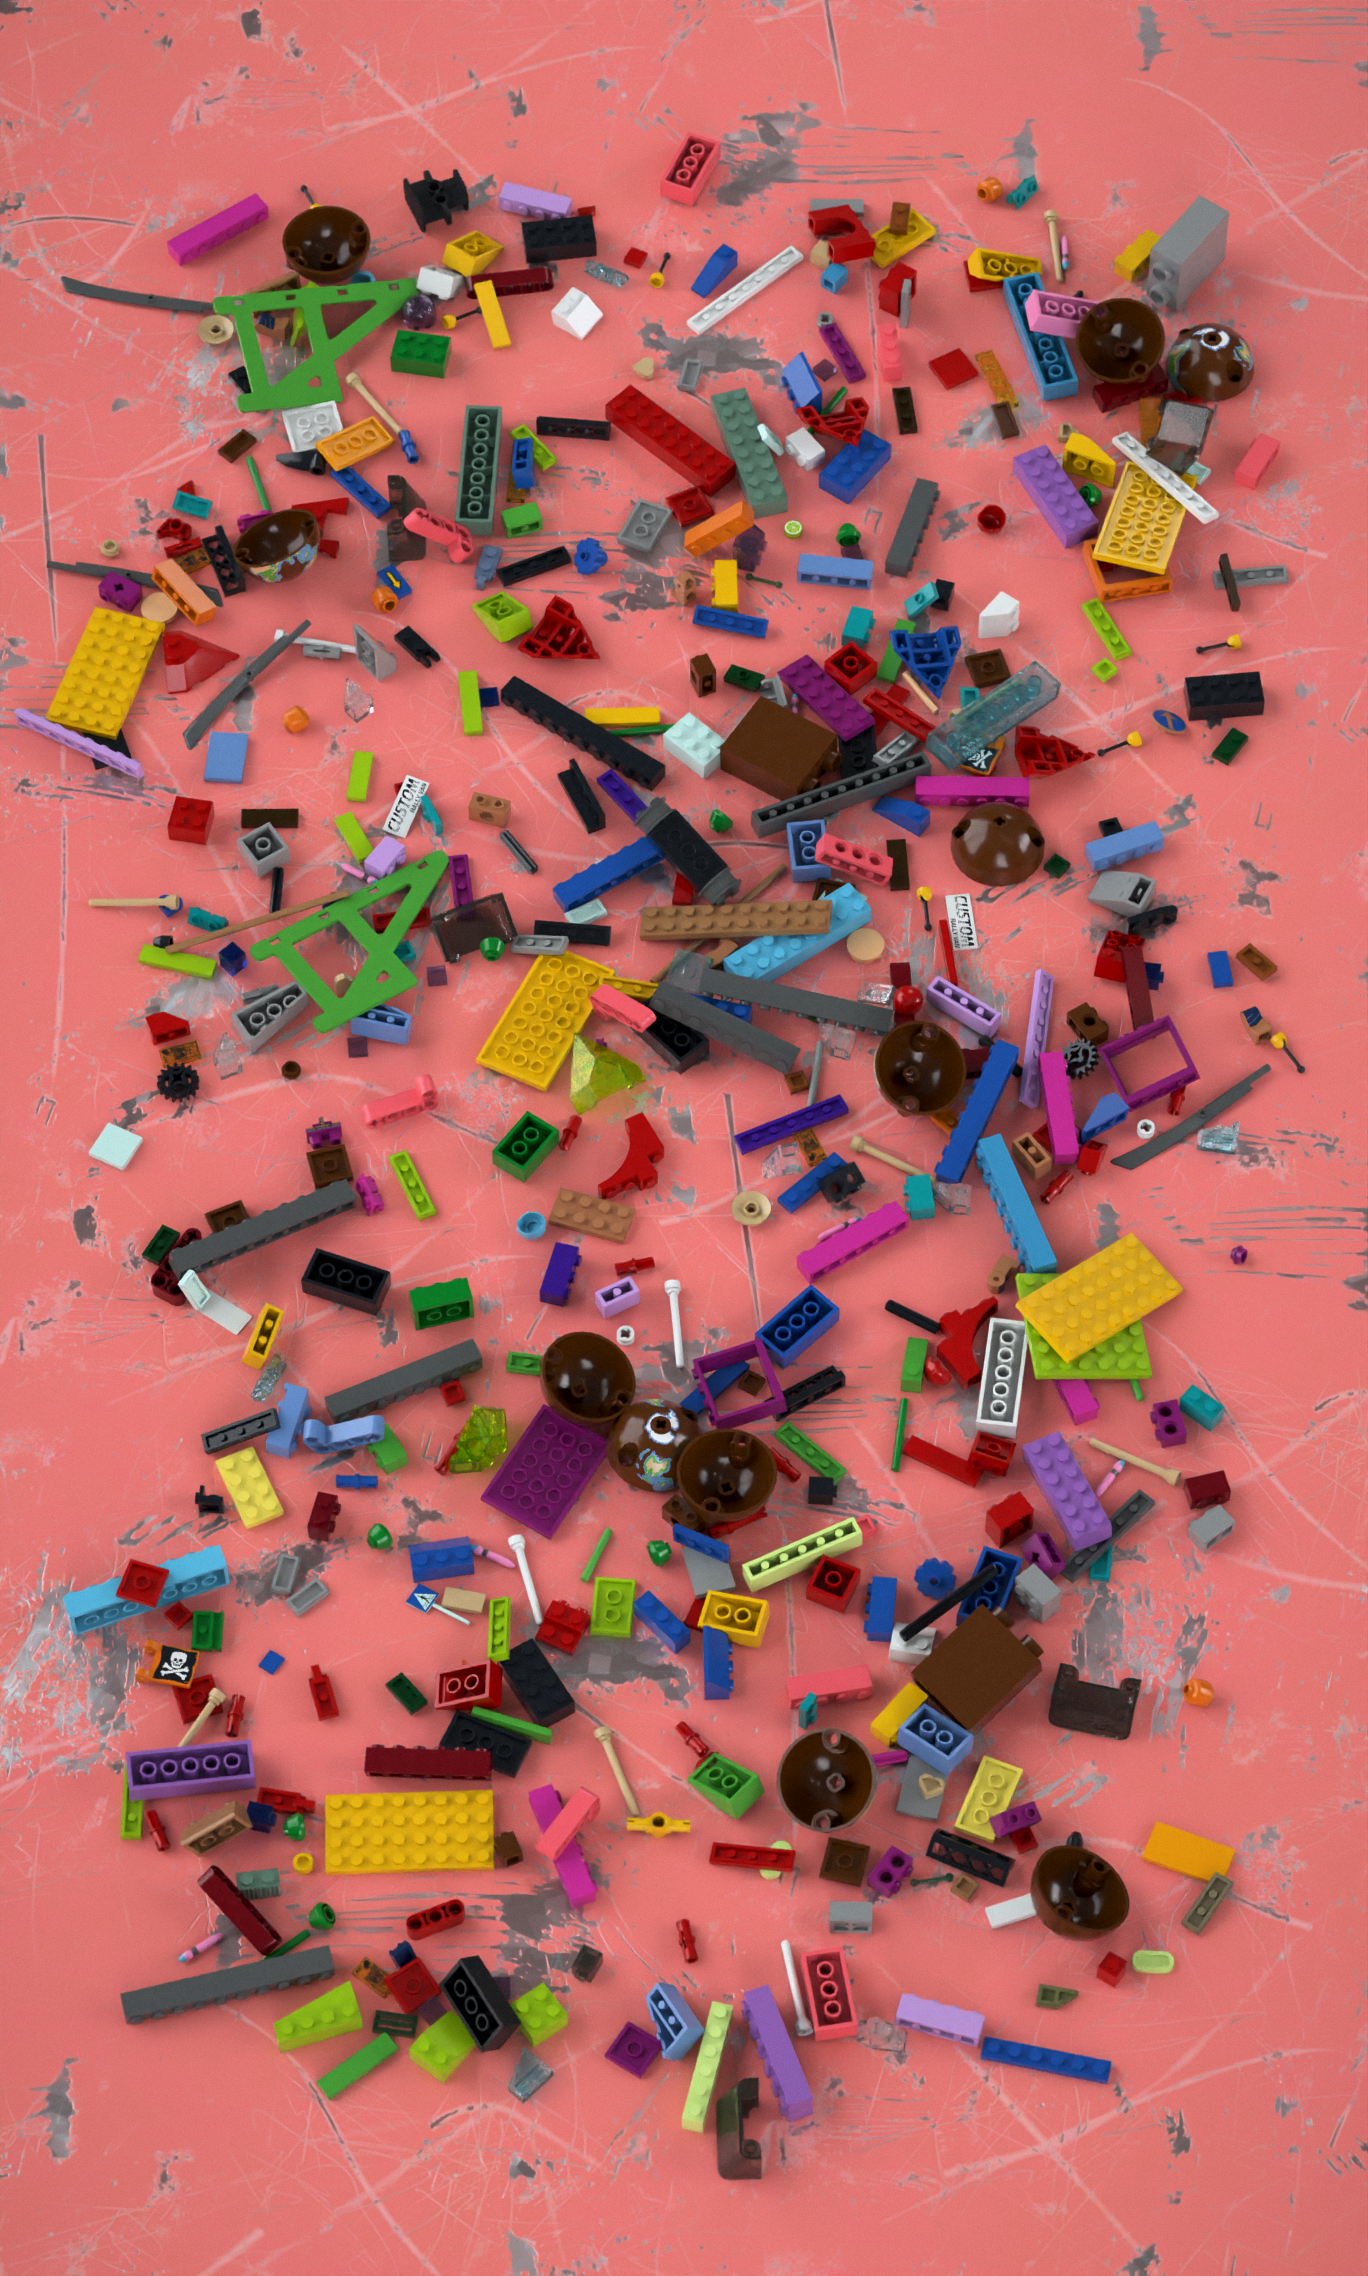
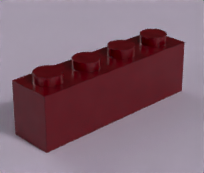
M1158 363L1145 382L1122 385L1104 382L1093 387V399L1102 413L1112 411L1115 408L1167 391L1168 377Z

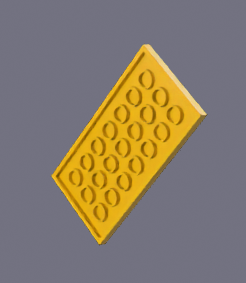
M1127 461L1093 551L1092 559L1164 575L1187 509L1137 464ZM1172 471L1190 488L1195 489L1198 476Z
M95 607L45 718L51 723L62 725L65 729L116 740L166 628L165 623Z
M565 950L564 955L539 954L478 1054L476 1063L545 1092L594 1012L590 996L598 989L600 974L615 976L616 971Z
M1131 1232L1022 1298L1016 1303L1015 1307L1068 1364L1182 1293L1183 1288Z
M493 1790L325 1795L326 1875L494 1870Z

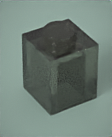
M583 1945L572 1964V1974L579 1981L591 1983L603 1963V1954Z

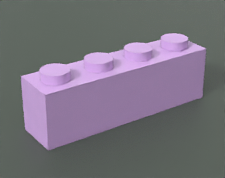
M506 181L498 197L499 209L531 216L540 220L568 218L573 210L572 198Z
M937 975L927 987V1002L978 1033L991 1038L1001 1026L1000 1012Z
M902 1994L895 2016V2025L974 2047H978L985 2023V2016L977 2011L968 2012L961 2010V2008L955 2005L946 2006L933 1999L924 2000L915 1994Z

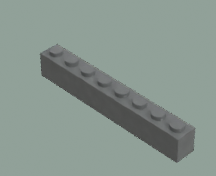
M662 980L648 1006L786 1075L789 1074L801 1050Z
M472 1338L325 1397L326 1408L334 1424L350 1421L357 1417H364L372 1411L382 1410L392 1403L402 1402L407 1397L422 1394L425 1390L439 1387L447 1381L457 1380L467 1373L477 1372L483 1367V1359Z

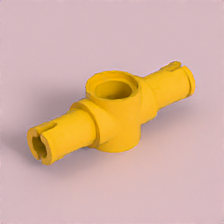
M656 1812L646 1818H627V1831H646V1833H651L656 1838H662L666 1834H671V1832L690 1833L691 1819H672V1817H667L661 1812ZM656 1823H662V1824H663L662 1827H656V1826H654V1825H655Z

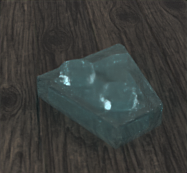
M1233 1122V1126L1224 1128L1222 1125L1211 1129L1199 1130L1196 1150L1235 1155L1239 1122Z
M523 2047L519 2063H516L514 2075L511 2077L507 2087L510 2093L522 2103H525L554 2073L545 2063L527 2048Z

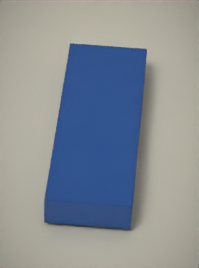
M677 1523L672 1528L675 1542L727 1563L729 1561V1545Z

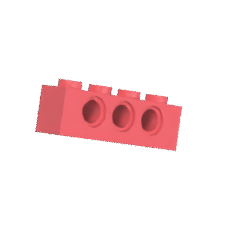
M824 833L816 844V862L884 886L892 876L893 858L827 833Z

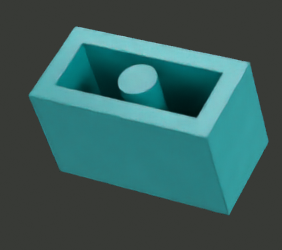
M855 606L851 607L842 632V646L853 641L862 650L864 649L865 644H868L870 641V629L873 630L876 623L872 610Z
M930 1174L906 1177V1184L902 1185L903 1195L908 1198V1201H905L906 1213H910L911 1220L935 1218V1204Z
M1194 1384L1180 1397V1410L1210 1432L1223 1419L1225 1407Z

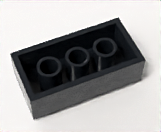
M592 215L521 223L526 264L597 256Z
M1259 671L1185 678L1183 691L1189 721L1263 715L1265 701Z
M652 996L643 1002L642 1005L648 1007ZM650 1007L648 1008L654 1012L656 1021L643 1033L631 1028L680 1075L709 1054V1040L701 1032Z
M316 1248L301 1279L302 1291L377 1316L391 1286V1275L389 1271Z
M533 1638L511 1649L509 1660L497 1662V1665L503 1669V1678L534 1724L548 1728L575 1713L574 1699Z
M479 1955L460 1958L439 1984L482 2053L500 2049L520 2026V2019Z

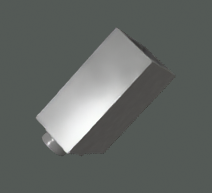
M1199 196L1151 248L1147 296L1155 305L1159 307L1166 306L1177 312L1225 259L1229 211Z

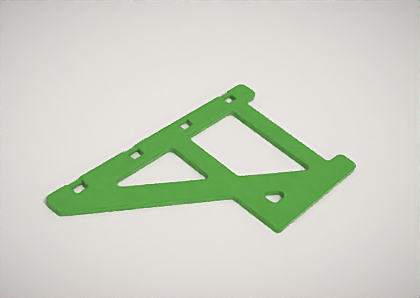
M413 278L394 281L346 284L343 286H325L216 297L212 302L214 312L217 315L233 316L252 392L238 396L237 405L239 411L249 413L297 408L335 400V403H340L343 397L334 361L419 294V289L416 288L417 281ZM397 285L398 290H390L389 286ZM346 290L347 295H338L337 291ZM294 295L295 300H286V296ZM242 300L243 305H234V301ZM363 301L375 302L374 307L335 338L329 339L327 337L320 306ZM300 308L305 320L313 355L277 384L271 386L268 383L251 313ZM317 377L321 386L310 387L308 382Z
M442 850L434 851L423 857V859L374 882L371 886L363 888L277 932L272 937L250 947V954L256 961H264L271 956H275L324 1011L323 1014L313 1019V1027L319 1033L325 1034L417 985V978L394 952L447 869L449 858ZM423 863H426V867L422 869L418 868V866L422 865ZM407 886L411 887L386 930L381 935H378L358 913V911ZM377 888V892L372 895L369 893V891ZM329 914V917L323 920L320 919L321 916ZM337 922L342 923L369 954V957L343 998H338L293 947L294 944ZM279 939V943L273 946L270 944V942ZM383 973L387 974L390 977L384 982H377L378 978Z

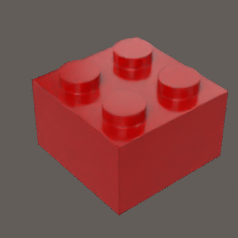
M900 262L889 270L888 276L882 279L879 284V309L896 317L900 315L901 292L904 279L912 281V300L916 294L917 270Z
M850 641L824 661V671L851 696L876 677L877 662L853 641Z
M176 796L167 826L169 840L206 845L215 816L213 801Z
M1020 1491L1014 1495L1010 1494L1003 1502L998 1505L994 1504L987 1510L985 1532L1000 1549L1032 1529L1034 1508Z
M823 1554L806 1587V1599L844 1614L860 1582L861 1569Z

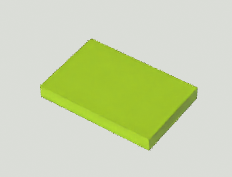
M595 1577L590 1635L631 1638L636 1579Z

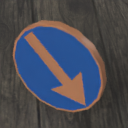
M1155 710L1151 714L1153 722L1159 729L1165 730L1166 734H1181L1186 730L1185 722L1174 713L1166 710Z

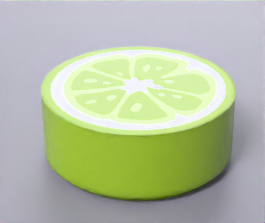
M796 520L786 522L784 525L785 536L791 539L800 537L802 534L801 523Z

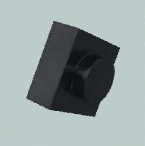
M1117 817L1100 821L1098 824L1103 838L1123 831Z

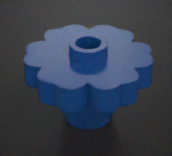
M588 537L586 540H581L577 545L574 564L578 566V573L590 576L591 573L595 574L601 566L607 563V553L603 551L602 547H599V540Z
M937 1558L926 1559L923 1565L917 1567L914 1580L919 1583L917 1589L924 1596L932 1595L934 1599L945 1598L948 1592L953 1591L957 1577L952 1574L954 1568L947 1561L939 1562Z

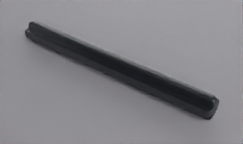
M994 1564L987 1566L899 1632V1636L905 1642L910 1640L998 1574L997 1567Z

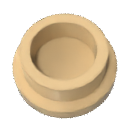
M112 539L104 541L101 546L102 554L107 557L116 556L120 550L118 543Z

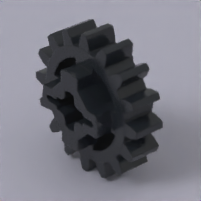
M1076 1038L1073 1044L1069 1041L1068 1047H1062L1064 1050L1063 1058L1067 1059L1068 1065L1066 1075H1069L1073 1080L1076 1076L1082 1079L1084 1074L1088 1077L1089 1071H1095L1093 1066L1099 1064L1096 1059L1100 1058L1097 1053L1098 1049L1090 1040L1087 1042L1085 1038H1082L1080 1042Z
M176 1062L174 1067L167 1065V1070L161 1069V1075L157 1076V1087L160 1095H164L166 1100L171 1097L172 1102L179 1099L181 1103L183 1098L190 1100L189 1095L195 1096V1090L199 1089L200 1081L197 1071L192 1070L191 1065L185 1067L183 1062L180 1066Z

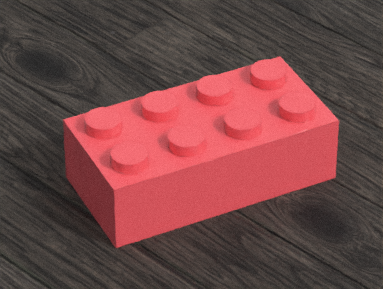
M688 132L660 181V195L693 206L721 157V142Z
M843 1946L800 1953V1965L815 2041L858 2035V2022Z

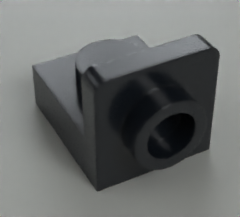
M200 1485V1491L195 1494V1504H198L199 1512L224 1514L223 1497L218 1495L206 1496L205 1486Z

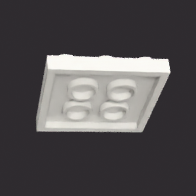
M335 400L282 411L283 421L293 452L318 451L315 447L316 442L343 430Z

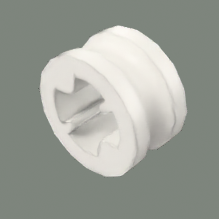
M1148 1119L1141 1120L1137 1125L1138 1136L1142 1139L1153 1137L1154 1123ZM1143 1127H1147L1149 1131L1145 1132Z
M622 1326L617 1330V1342L620 1345L629 1346L634 1342V1330L630 1326ZM622 1334H624V1335H628V1334H629V1338H627V1337H623V1338H622Z

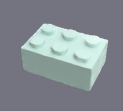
M687 713L663 734V748L703 779L721 765L720 747L726 740L691 713Z

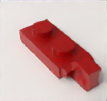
M319 1664L311 1666L313 1677L309 1678V1686L319 1721L338 1717L339 1711L329 1676L321 1674Z
M260 1787L256 1802V1809L291 1815L296 1813L314 1814L316 1808L315 1801L306 1800V1796H302L301 1793Z

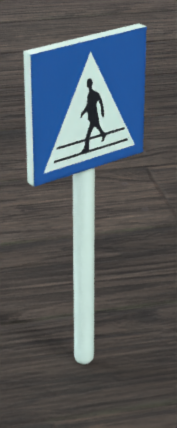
M421 1584L417 1585L406 1601V1604L424 1613H427L432 1606L467 1625L471 1624L465 1618L434 1603L439 1594Z

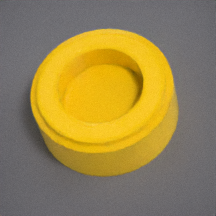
M299 1853L293 1859V1868L300 1875L309 1874L314 1868V1860L308 1853Z

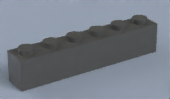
M917 478L885 561V573L906 578L908 572H912L914 566L913 559L914 557L917 558L920 548L918 547L919 543L922 544L925 533L923 532L925 529H928L930 524L929 516H933L935 511L934 503L935 501L938 502L941 491H938L937 482Z

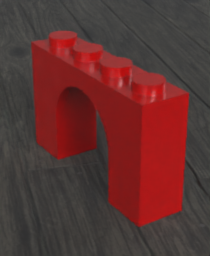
M848 204L808 212V228L814 236L834 232L848 234V236L828 240L827 255L833 264L874 256V249H876L875 239L870 236L868 229H865L862 221L858 219L855 211Z

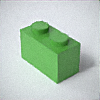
M536 502L526 503L522 506L501 511V523L508 539L543 530L542 516Z
M388 1424L385 1425L383 1440L365 1445L370 1454L373 1453L376 1457L375 1462L380 1470L383 1468L386 1475L408 1464L407 1454Z

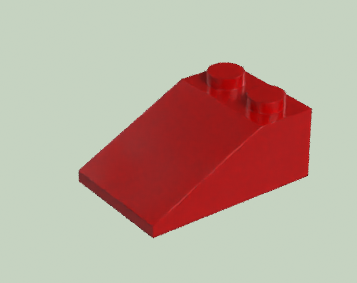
M489 1659L436 1671L435 1709L472 1710L474 1706L488 1710L501 1707L503 1669Z

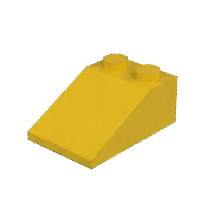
M475 230L447 243L442 262L448 265L450 269L462 273L464 277L478 275L503 251L504 246Z
M1072 432L1064 447L1062 469L1073 475L1113 488L1116 462L1090 438Z
M708 1590L698 1627L703 1629L705 1625L728 1634V1640L760 1648L770 1616L768 1601Z

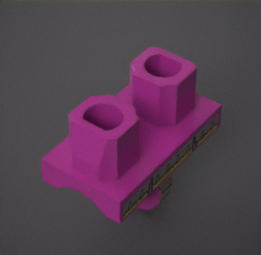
M319 1117L318 1124H313L312 1128L306 1129L308 1144H311L314 1150L321 1149L323 1147L322 1141L329 1139L331 1145H340L342 1137L341 1123L324 1122L323 1117Z

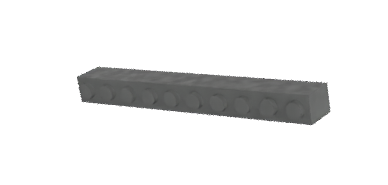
M924 751L752 811L751 826L759 839L786 830V823L811 821L916 783V776H931L932 765Z
M705 967L699 986V992H702V996L713 998L714 995L721 996V1000L732 1002L735 999L739 1000L740 1004L751 1006V1003L759 1005V1009L770 1011L771 1007L778 1009V1013L785 1015L793 1012L797 1013L796 1017L808 1019V1016L815 1017L817 1022L827 1023V1020L833 1021L835 1026L843 1028L846 1025L854 1026L853 1030L856 1031L873 1030L872 1034L879 1036L888 1033L893 1014L891 1009Z
M346 1179L334 1181L330 1186L323 1189L318 1188L306 1196L301 1195L294 1201L282 1203L273 1210L263 1211L259 1216L249 1217L240 1224L230 1225L223 1231L211 1233L202 1240H194L183 1248H175L169 1253L168 1263L180 1281L189 1269L193 1270L196 1274L350 1210L356 1207L357 1197Z
M326 1945L121 1993L120 1996L126 2024L138 2025L143 2023V2020L150 2018L152 2020H159L167 2014L180 2015L185 2013V2010L193 2008L194 2010H201L206 2008V2005L214 2003L215 2005H222L227 2003V2000L235 1998L236 2000H244L248 1998V1995L252 1994L265 1995L269 1993V1990H286L291 1985L298 1984L303 1986L316 1979L320 1981L328 1980L335 1975V1968L330 1947Z

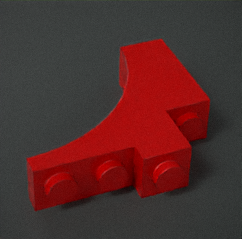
M643 1112L625 1119V1130L630 1141L629 1151L617 1172L606 1181L598 1184V1195L601 1199L613 1198L618 1193L631 1190L636 1185L642 1191L650 1189L658 1183V1173L652 1163H657L664 1158V1146Z
M994 1296L982 1300L972 1309H966L962 1315L956 1309L951 1313H945L940 1319L939 1329L947 1339L942 1340L938 1344L937 1357L964 1391L981 1381V1370L975 1361L972 1345L983 1323L998 1312V1301Z

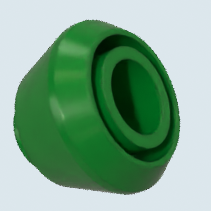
M1086 483L1079 490V494L1089 508L1098 505L1101 501V491L1093 484Z
M850 523L843 524L838 529L836 536L837 543L844 547L854 546L861 539L858 529Z
M718 809L712 810L709 818L711 823L709 827L716 833H719V831L724 833L733 827V821Z
M487 937L479 945L483 957L491 962L500 959L506 949L505 943L497 937Z
M375 1523L367 1533L368 1538L366 1541L372 1549L381 1550L391 1547L393 1539L384 1525Z
M663 1540L649 1541L647 1544V1550L653 1564L662 1567L670 1559L669 1554H672L668 1542L664 1543Z
M296 1813L288 1817L287 1822L283 1823L284 1836L288 1835L291 1840L303 1841L306 1838L303 1815Z
M319 1902L310 1911L308 1921L317 1930H329L333 1928L336 1918L330 1905Z

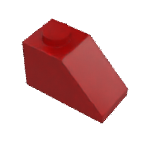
M163 1011L145 1017L147 1029L154 1046L191 1035L189 1022Z
M1091 1139L1088 1140L1082 1147L1076 1169L1081 1170V1173L1085 1175H1095L1099 1171L1108 1145Z

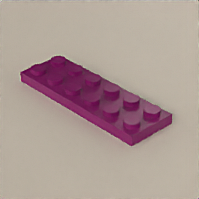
M805 655L777 672L780 680L796 693L845 742L875 724V718L810 656Z

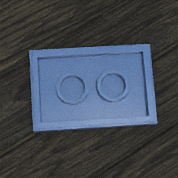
M211 731L204 781L242 784L249 740L248 734Z

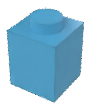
M832 262L821 274V286L834 294L848 281V269L838 263L833 264Z

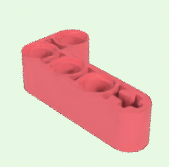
M415 508L403 520L408 530L448 546L449 556L455 563H461L473 552L471 534L463 525L422 508Z
M603 984L590 996L594 1013L602 1022H607L611 1017H614L638 1032L643 1033L656 1021V1016L651 1009L607 984Z
M425 1074L415 1080L414 1089L369 1102L363 1105L360 1111L368 1128H376L436 1108L439 1103L438 1092L431 1075Z
M581 1786L542 1835L535 1849L552 1861H555L586 1820L592 1822L600 1811V1797Z

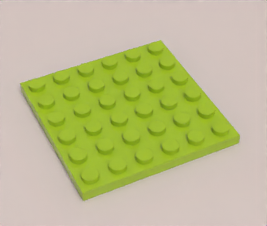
M1017 1273L1015 1280L1019 1299L1021 1300L1064 1273ZM1023 1315L1035 1379H1151L1153 1375L1141 1319L1067 1364Z

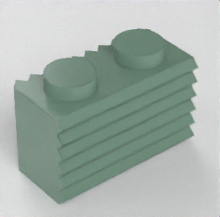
M278 1868L236 1873L237 1888L249 1901L251 1899L255 1900V1898L263 1899L265 1897L267 1899L272 1896H281Z

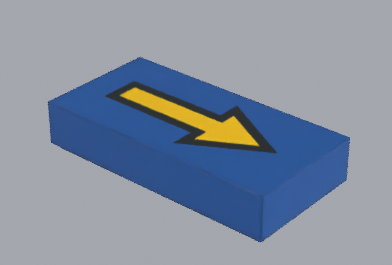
M393 564L377 572L379 580L384 586L392 589L398 600L412 593V589Z

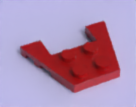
M349 498L292 505L291 509L310 511L316 517L322 531H324L327 513L347 515ZM321 538L318 552H325L330 554V557L337 559L340 546L339 541Z

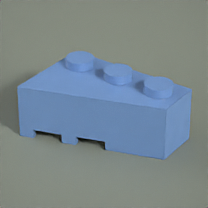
M380 1004L350 1020L351 1034L407 1045L412 1033V1016L393 1006L388 1007L384 1004Z
M285 1382L283 1387L285 1389L283 1401L279 1400L277 1405L280 1408L278 1418L281 1428L269 1432L265 1444L267 1453L290 1459L292 1452L295 1453L297 1450V1439L299 1435H303L304 1422L306 1418H310L312 1407H310L307 1388Z
M657 1982L645 1998L652 2022L656 2023L658 2033H656L657 2039L661 2040L664 2051L661 2053L664 2059L681 2061L705 2030L675 1985Z

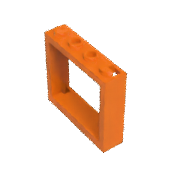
M1098 539L1084 541L1082 555L1100 603L1171 592L1173 578L1168 566L1165 574H1161V576L1105 584L1097 560L1092 559Z

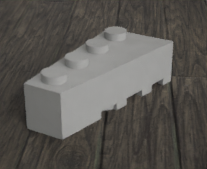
M295 980L231 1013L232 1026L251 1054L309 1006L308 993Z

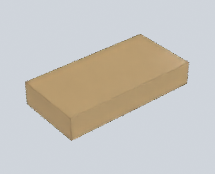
M446 1586L441 1605L447 1609L482 1615L486 1594Z

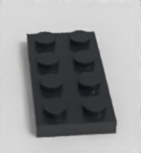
M874 725L846 742L837 735L839 752L842 754L840 762L842 780L878 767V764L872 761L873 756L877 753Z
M459 1710L454 1714L439 1743V1747L447 1748L446 1750H455L456 1747L466 1748L467 1751H475L476 1748L488 1749L493 1756L492 1770L514 1779L532 1746V1740Z

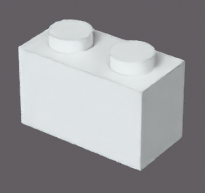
M804 427L786 437L785 449L787 453L792 455L800 467L803 466L807 472L825 462V449Z

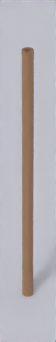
M782 863L737 904L752 901L787 870L786 865ZM709 938L696 939L650 979V982L658 984Z
M348 889L188 939L167 946L165 949L167 954L348 897L350 893Z

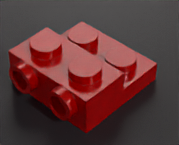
M978 1431L967 1464L976 1470L983 1469L991 1472L994 1476L1001 1475L1005 1477L1017 1443Z
M559 1599L558 1602L552 1600L544 1615V1621L535 1636V1641L573 1656L590 1624V1615L581 1607H577V1609L569 1607V1603L565 1600Z

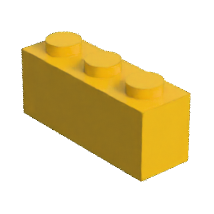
M1149 229L1143 234H1139L1136 241L1132 245L1129 244L1126 250L1115 258L1114 273L1131 283L1149 266L1151 248L1161 237Z
M715 560V567H711V579L715 578V582H711V593H715V597H712V608L738 613L737 560Z
M268 1303L265 1304L258 1315L242 1357V1363L258 1370L267 1359L284 1314L283 1310Z
M909 1681L870 1724V1734L888 1748L893 1743L897 1744L899 1727L923 1703L929 1706V1695Z

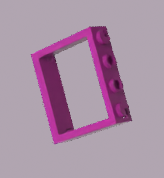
M1169 1015L1161 1019L1157 1018L1154 1022L1142 1025L1136 1031L1126 1033L1119 1039L1107 1042L1106 1045L1098 1048L1124 1102L1130 1107L1129 1112L1200 1079L1198 1071ZM1169 1030L1188 1067L1128 1095L1110 1058Z
M761 1338L693 1359L694 1369L691 1372L694 1380L698 1379L699 1381L697 1384L699 1394H704L705 1399L702 1400L705 1410H710L709 1420L711 1426L715 1425L716 1429L735 1428L787 1411L784 1395ZM758 1357L774 1399L719 1416L703 1374Z

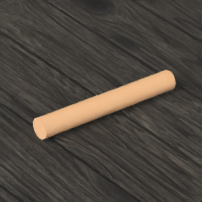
M908 671L903 672L902 677L934 715L939 712L938 707Z

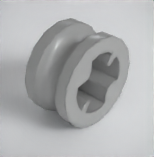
M829 312L818 314L817 326L819 328L833 323V316Z

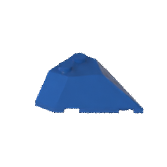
M958 626L941 627L935 633L908 634V630L890 631L893 650L929 690L940 699L942 689L954 664L955 656L962 644Z

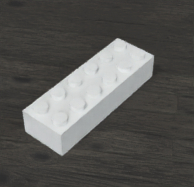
M990 1317L975 1434L981 1431L993 1436L1016 1437L1028 1347L1024 1321Z

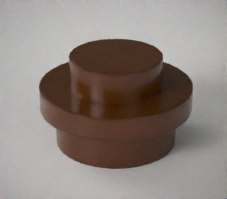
M287 1061L282 1066V1075L289 1080L296 1079L301 1074V1067L295 1061Z

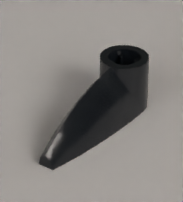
M319 451L276 455V460L288 467L310 471L311 474L317 476L324 475L326 472L327 460Z

